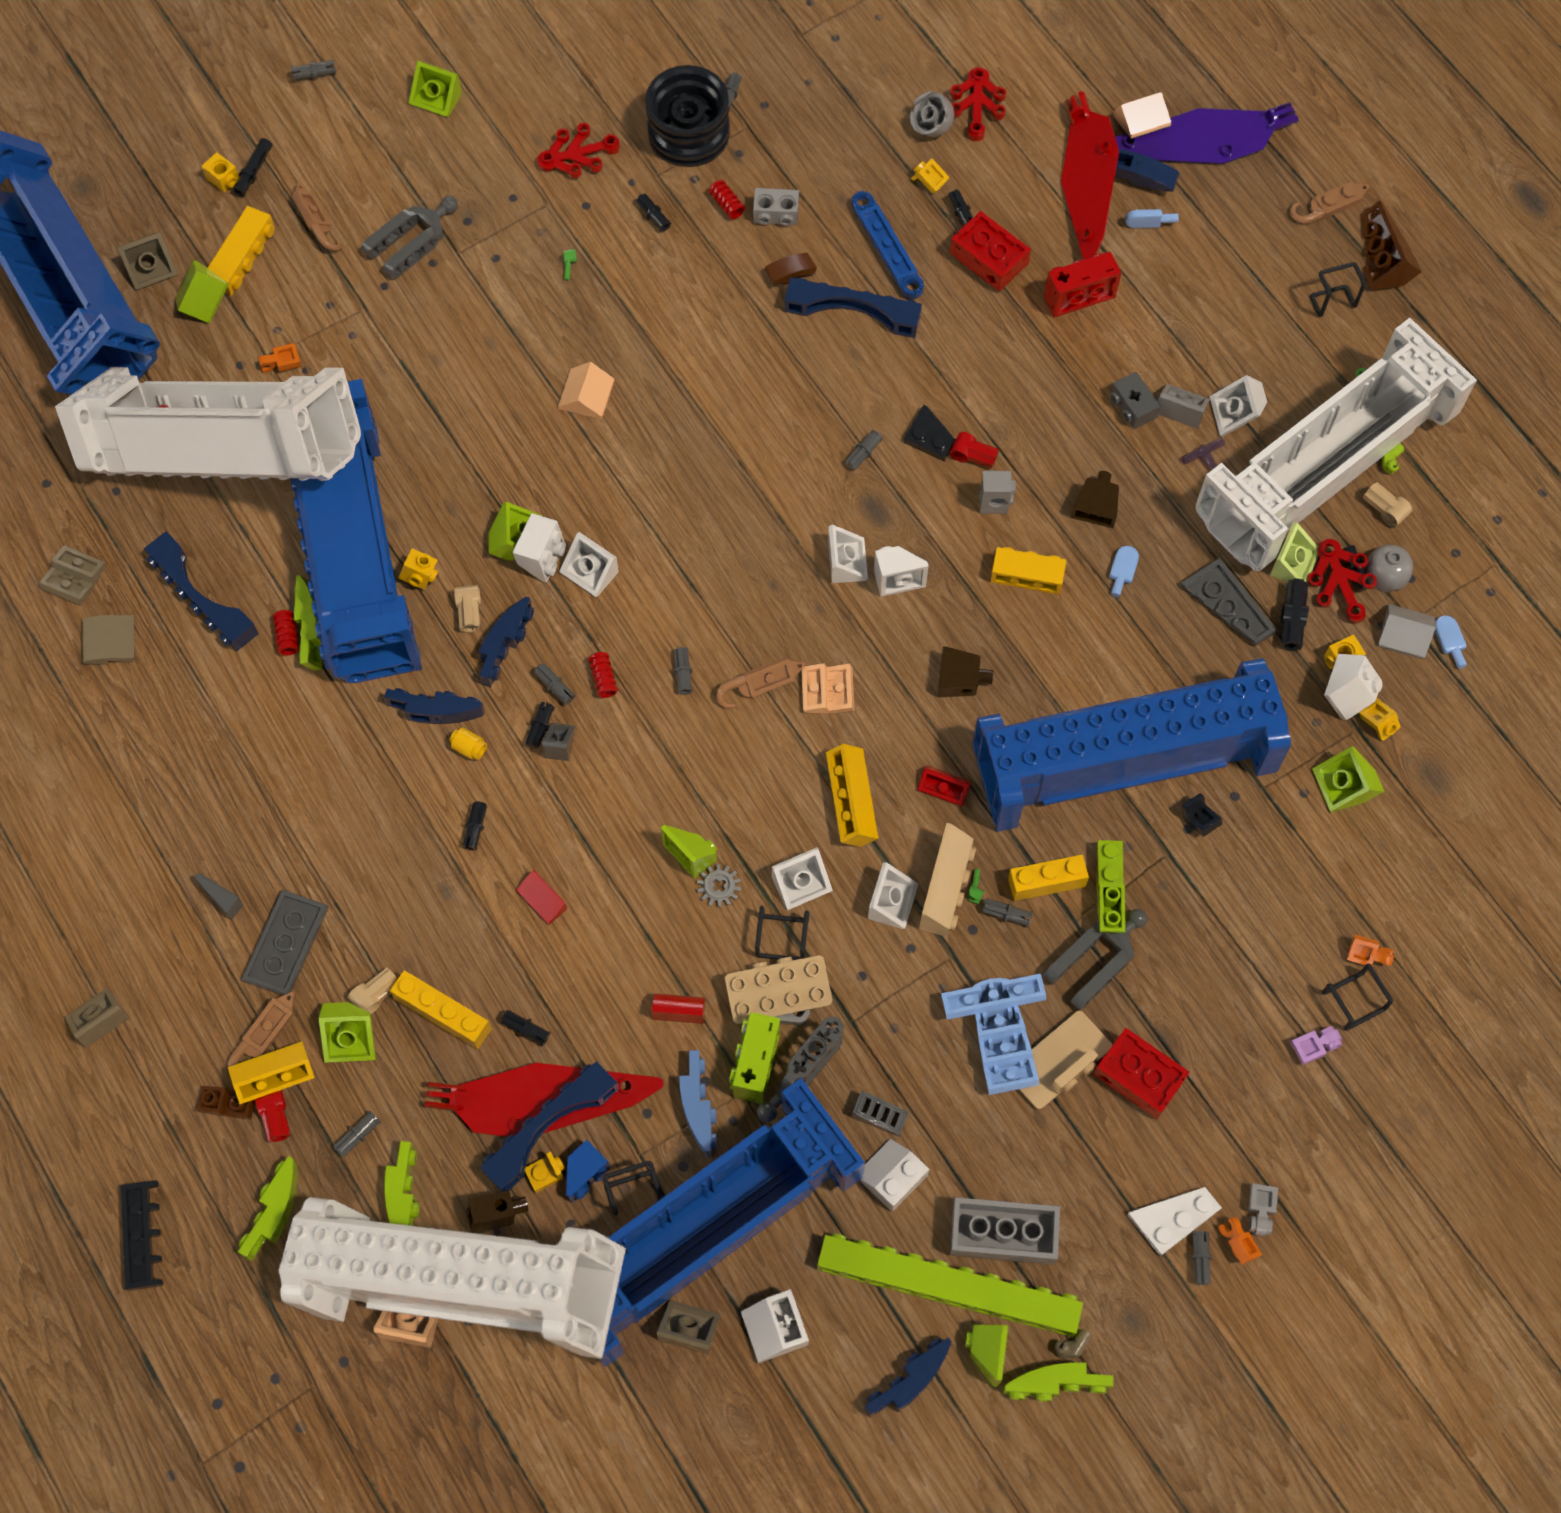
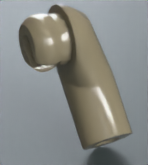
M1080 1329L1074 1340L1058 1341L1055 1344L1057 1355L1064 1359L1079 1357L1090 1341L1092 1334L1084 1329Z

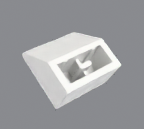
M531 513L513 551L516 563L545 583L548 582L550 576L554 575L559 556H562L566 549V543L564 542L558 522Z
M791 1289L765 1298L741 1311L758 1363L809 1345V1339Z

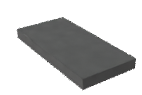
M281 890L241 980L244 983L282 996L292 992L329 909L328 905Z

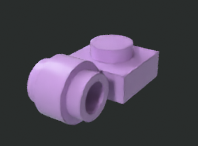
M1330 1026L1319 1032L1320 1038L1314 1030L1292 1040L1291 1045L1302 1066L1325 1056L1327 1052L1324 1048H1327L1328 1051H1333L1342 1046V1037L1339 1031Z

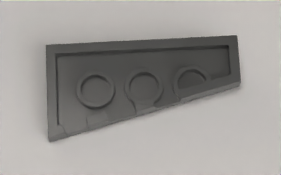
M1220 558L1181 583V587L1255 646L1275 634L1276 629Z

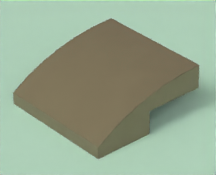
M63 546L51 560L52 568L40 580L39 586L44 591L82 605L99 580L104 570L105 562Z
M104 615L83 618V663L107 665L108 661L133 662L134 615Z

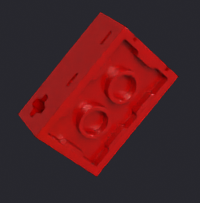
M982 211L976 214L958 231V234L956 233L951 238L950 254L999 292L1029 265L1031 249Z
M1111 251L1104 254L1098 253L1091 258L1077 260L1070 265L1055 267L1048 271L1044 298L1054 318L1116 298L1121 271Z
M1125 1027L1097 1066L1093 1075L1157 1120L1190 1072Z

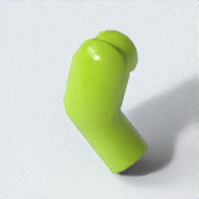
M1400 443L1382 457V468L1389 474L1399 469V465L1396 464V457L1404 452V447Z

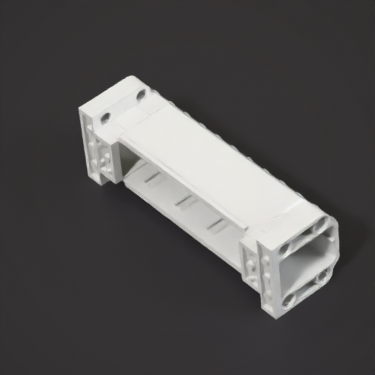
M1409 318L1394 330L1385 353L1379 361L1249 461L1251 465L1235 476L1221 463L1206 474L1196 503V511L1204 521L1208 531L1241 564L1248 565L1255 571H1260L1277 557L1286 533L1291 529L1294 522L1299 523L1391 449L1410 436L1427 419L1433 420L1441 426L1448 423L1461 412L1477 380Z
M111 367L55 406L77 469L107 474L108 476L125 474V476L143 474L145 477L153 475H163V477L181 475L184 478L190 476H201V478L220 476L223 479L229 477H239L240 479L259 477V479L279 478L280 480H286L289 478H299V480L319 479L320 481H326L331 479L338 470L344 468L345 464L354 457L355 446L361 437L360 425L344 368H324L315 376H292L285 382L145 381L144 383H139L137 376H130L128 367ZM168 405L169 408H158V406Z
M309 1197L304 1202L302 1210L292 1220L279 1268L282 1282L280 1294L284 1303L326 1320L344 1322L349 1300H356L367 1303L366 1308L539 1332L543 1334L546 1340L580 1356L602 1359L626 1248L594 1230L572 1227L565 1229L561 1241L554 1246L539 1244L532 1240L370 1221L369 1217L335 1200Z

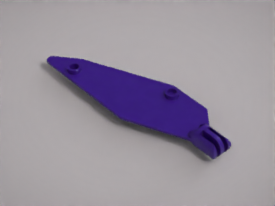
M1291 102L1266 111L1197 108L1171 117V126L1134 138H1130L1127 133L1115 138L1119 149L1139 153L1158 161L1224 164L1263 150L1275 130L1295 124L1299 121V118L1295 114Z

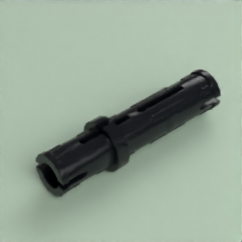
M262 138L259 140L245 168L240 170L239 178L232 188V192L238 197H245L250 185L256 181V175L273 147V144L268 139Z

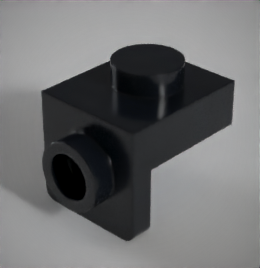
M1201 793L1182 805L1185 822L1203 837L1223 824L1222 818L1206 805L1205 797Z

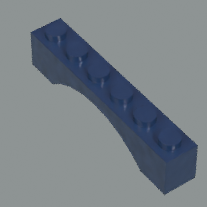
M791 277L784 300V312L808 316L829 309L854 310L877 319L887 326L893 334L916 338L922 304L913 300L906 301L892 296H881L868 291L861 292L851 290L848 287H836L823 282L816 283L803 278Z
M167 531L144 548L148 555L146 560L154 570L158 567L162 571L160 575L168 585L173 583L176 586L174 590L182 600L187 598L191 602L189 606L197 616L202 614L205 617L204 623L212 632L217 630L220 633L218 637L226 647L231 645L237 652L259 634L254 623L239 608L217 604L204 597L192 586L187 575L186 556L181 546Z
M597 1061L592 1065H586L580 1071V1076L573 1083L570 1081L560 1090L561 1094L554 1100H548L541 1107V1112L535 1118H528L522 1124V1130L516 1135L512 1134L507 1137L502 1143L503 1147L498 1152L490 1153L483 1160V1165L480 1167L481 1170L501 1192L510 1191L524 1178L531 1150L540 1136L552 1124L572 1112L585 1108L601 1107L619 1090L618 1083Z

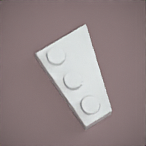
M1204 1187L1129 1212L1127 1215L1161 1257L1216 1214L1222 1207Z

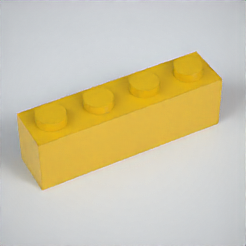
M247 206L208 266L210 271L229 284L225 294L232 296L235 290L240 288L245 274L252 269L257 255L262 253L264 244L274 234L275 226L270 214Z
M841 744L826 752L840 840L844 844L862 847L879 839L863 748Z
M405 970L390 990L394 1000L477 1050L492 1030L488 1020Z

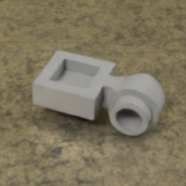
M1254 1183L1250 1185L1248 1211L1257 1212L1256 1216H1250L1248 1230L1253 1232V1235L1263 1237L1266 1234L1271 1235L1273 1220L1268 1219L1267 1214H1276L1278 1187Z

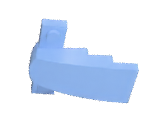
M1041 974L1011 980L992 978L981 981L971 988L941 993L947 1020L973 1014L976 1016L979 1046L989 1095L1039 1085L1033 1053L1018 1006L1047 1000Z

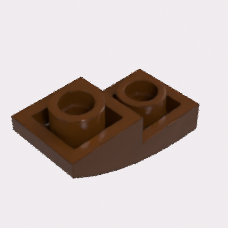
M800 253L779 259L765 266L764 270L775 285L789 283L791 277L815 274L817 266L808 253Z
M202 1086L196 1111L252 1120L255 1099L239 1104L235 1091L228 1090L225 1087Z

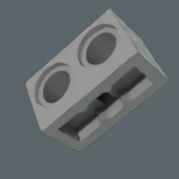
M755 188L754 223L763 225L782 224L784 226L797 225L799 190Z

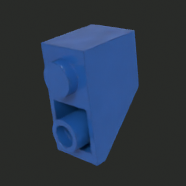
M588 1140L568 1157L566 1195L571 1203L575 1199L579 1201L585 1197L590 1190L588 1187L595 1181L597 1183L600 1182L603 1176L609 1173L607 1170L610 1167L608 1161Z

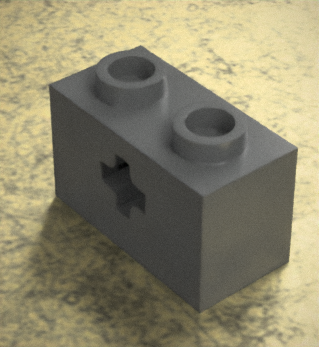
M1137 371L1113 383L1110 398L1113 404L1118 405L1121 409L1124 420L1130 423L1134 429L1158 418L1161 406Z

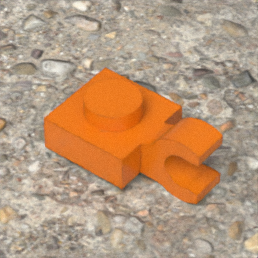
M295 343L272 348L274 354L258 357L262 373L269 372L276 366L279 372L301 367Z
M1354 934L1347 954V960L1363 965L1367 963L1372 965L1374 961L1391 966L1394 959V950L1385 947L1379 948V941Z
M1237 1217L1228 1220L1232 1226L1231 1230L1226 1223L1218 1226L1223 1236L1231 1238L1228 1242L1232 1247V1252L1242 1265L1262 1256L1250 1233H1244Z

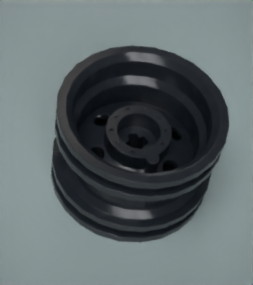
M693 65L672 67L658 74L650 83L645 97L648 137L653 151L661 159L675 166L697 167L713 161L725 150L730 136L729 97L724 82L712 71Z

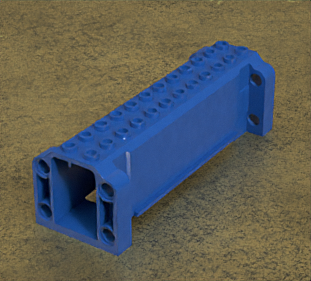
M0 130V185L6 178H9L16 189L12 193L0 190V263L58 362L47 375L55 391L72 395L111 367H128L130 376H137L139 380L157 360L156 351L160 346L159 340L148 324L140 323L136 320L59 188L55 185L49 174L52 160L43 145Z
M357 379L347 381L361 430L360 440L355 446L354 457L345 464L344 468L338 470L331 479L326 481L290 478L292 490L295 491L296 498H294L295 508L299 513V518L297 519L298 527L303 536L301 545L307 559L304 560L306 572L310 577L308 586L314 600L312 602V609L318 623L315 624L317 636L321 641V645H319L321 659L324 660L326 670H331L333 677L345 679L349 683H360L423 670L412 618L404 595L398 596L372 460V457L381 456L377 425L363 380Z
M1260 658L1241 662L1234 678L1219 679L1029 719L1022 723L1005 726L999 713L979 717L976 720L972 746L995 830L1000 832L1018 828L1023 806L1037 804L1038 802H1042L1043 806L1224 768L1229 762L1248 758L1251 759L1256 777L1276 773L1290 749L1291 739L1288 731L1287 715L1273 672L1267 667L1265 660Z
M802 1078L782 1091V1111L786 1116L770 1128L763 1125L608 1237V1239L626 1249L602 1359L598 1358L604 1368L624 1354L623 1348L616 1337L622 1330L632 1323L639 1322L808 1198L812 1191L830 1178L842 1192H845L863 1178L865 1162Z

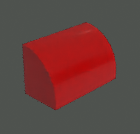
M655 993L652 1005L653 1020L703 1024L706 998Z

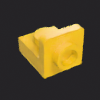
M931 158L926 163L921 161L913 169L915 174L911 177V180L915 181L918 178L934 194L950 177Z
M1376 698L1374 703L1359 712L1360 718L1377 731L1378 737L1382 741L1393 735L1401 727L1396 712L1378 698Z
M551 1151L546 1153L547 1157L525 1168V1173L535 1193L564 1179L561 1171L565 1170L559 1156L553 1157Z

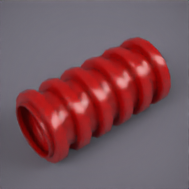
M718 180L711 185L709 194L713 196V199L724 210V213L728 215V218L731 220L739 218L744 213L745 206L726 182Z
M280 610L273 614L276 645L278 647L277 652L285 656L293 655L299 651L297 633L295 632L296 626L293 619L294 613L289 610Z
M606 652L594 653L588 658L590 669L593 670L592 676L596 684L595 688L598 690L597 696L601 698L612 697L618 692V688L614 680L615 676L612 673L613 668L611 667L609 654Z

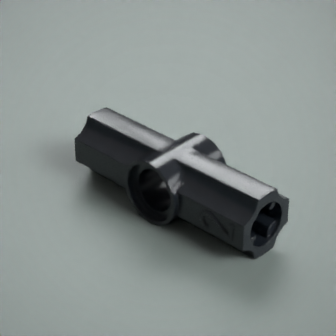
M1295 578L1288 580L1286 586V597L1281 612V623L1283 624L1281 647L1288 651L1301 650L1303 646L1304 627L1306 626L1309 606H1306L1308 583L1304 579Z

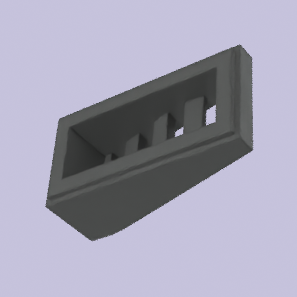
M197 873L195 878L203 890L228 918L234 919L243 906L239 897L204 875Z
M861 1090L852 1112V1118L900 1136L909 1112ZM865 1102L870 1104L866 1114L862 1112ZM875 1106L879 1107L876 1118L871 1116ZM884 1111H890L886 1122H882L881 1118ZM894 1114H897L899 1117L895 1127L890 1124Z

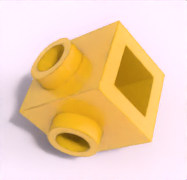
M412 548L402 567L399 579L425 590L428 582L433 583L439 570H436L435 566L438 560Z

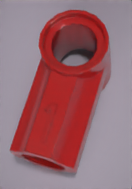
M959 432L949 454L958 462L966 463L969 460L992 469L999 449L978 442L970 433Z
M282 1090L255 1099L258 1113L263 1119L269 1143L280 1142L290 1137L291 1133L285 1114L286 1103Z

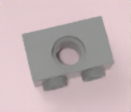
M983 471L979 492L980 514H1008L1009 505H1013L1016 492V481L1011 480V471Z

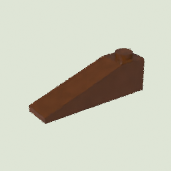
M1379 200L1362 214L1363 237H1365L1366 248L1363 249V255L1366 257L1364 274L1372 290L1404 286L1422 272L1414 254L1383 202Z

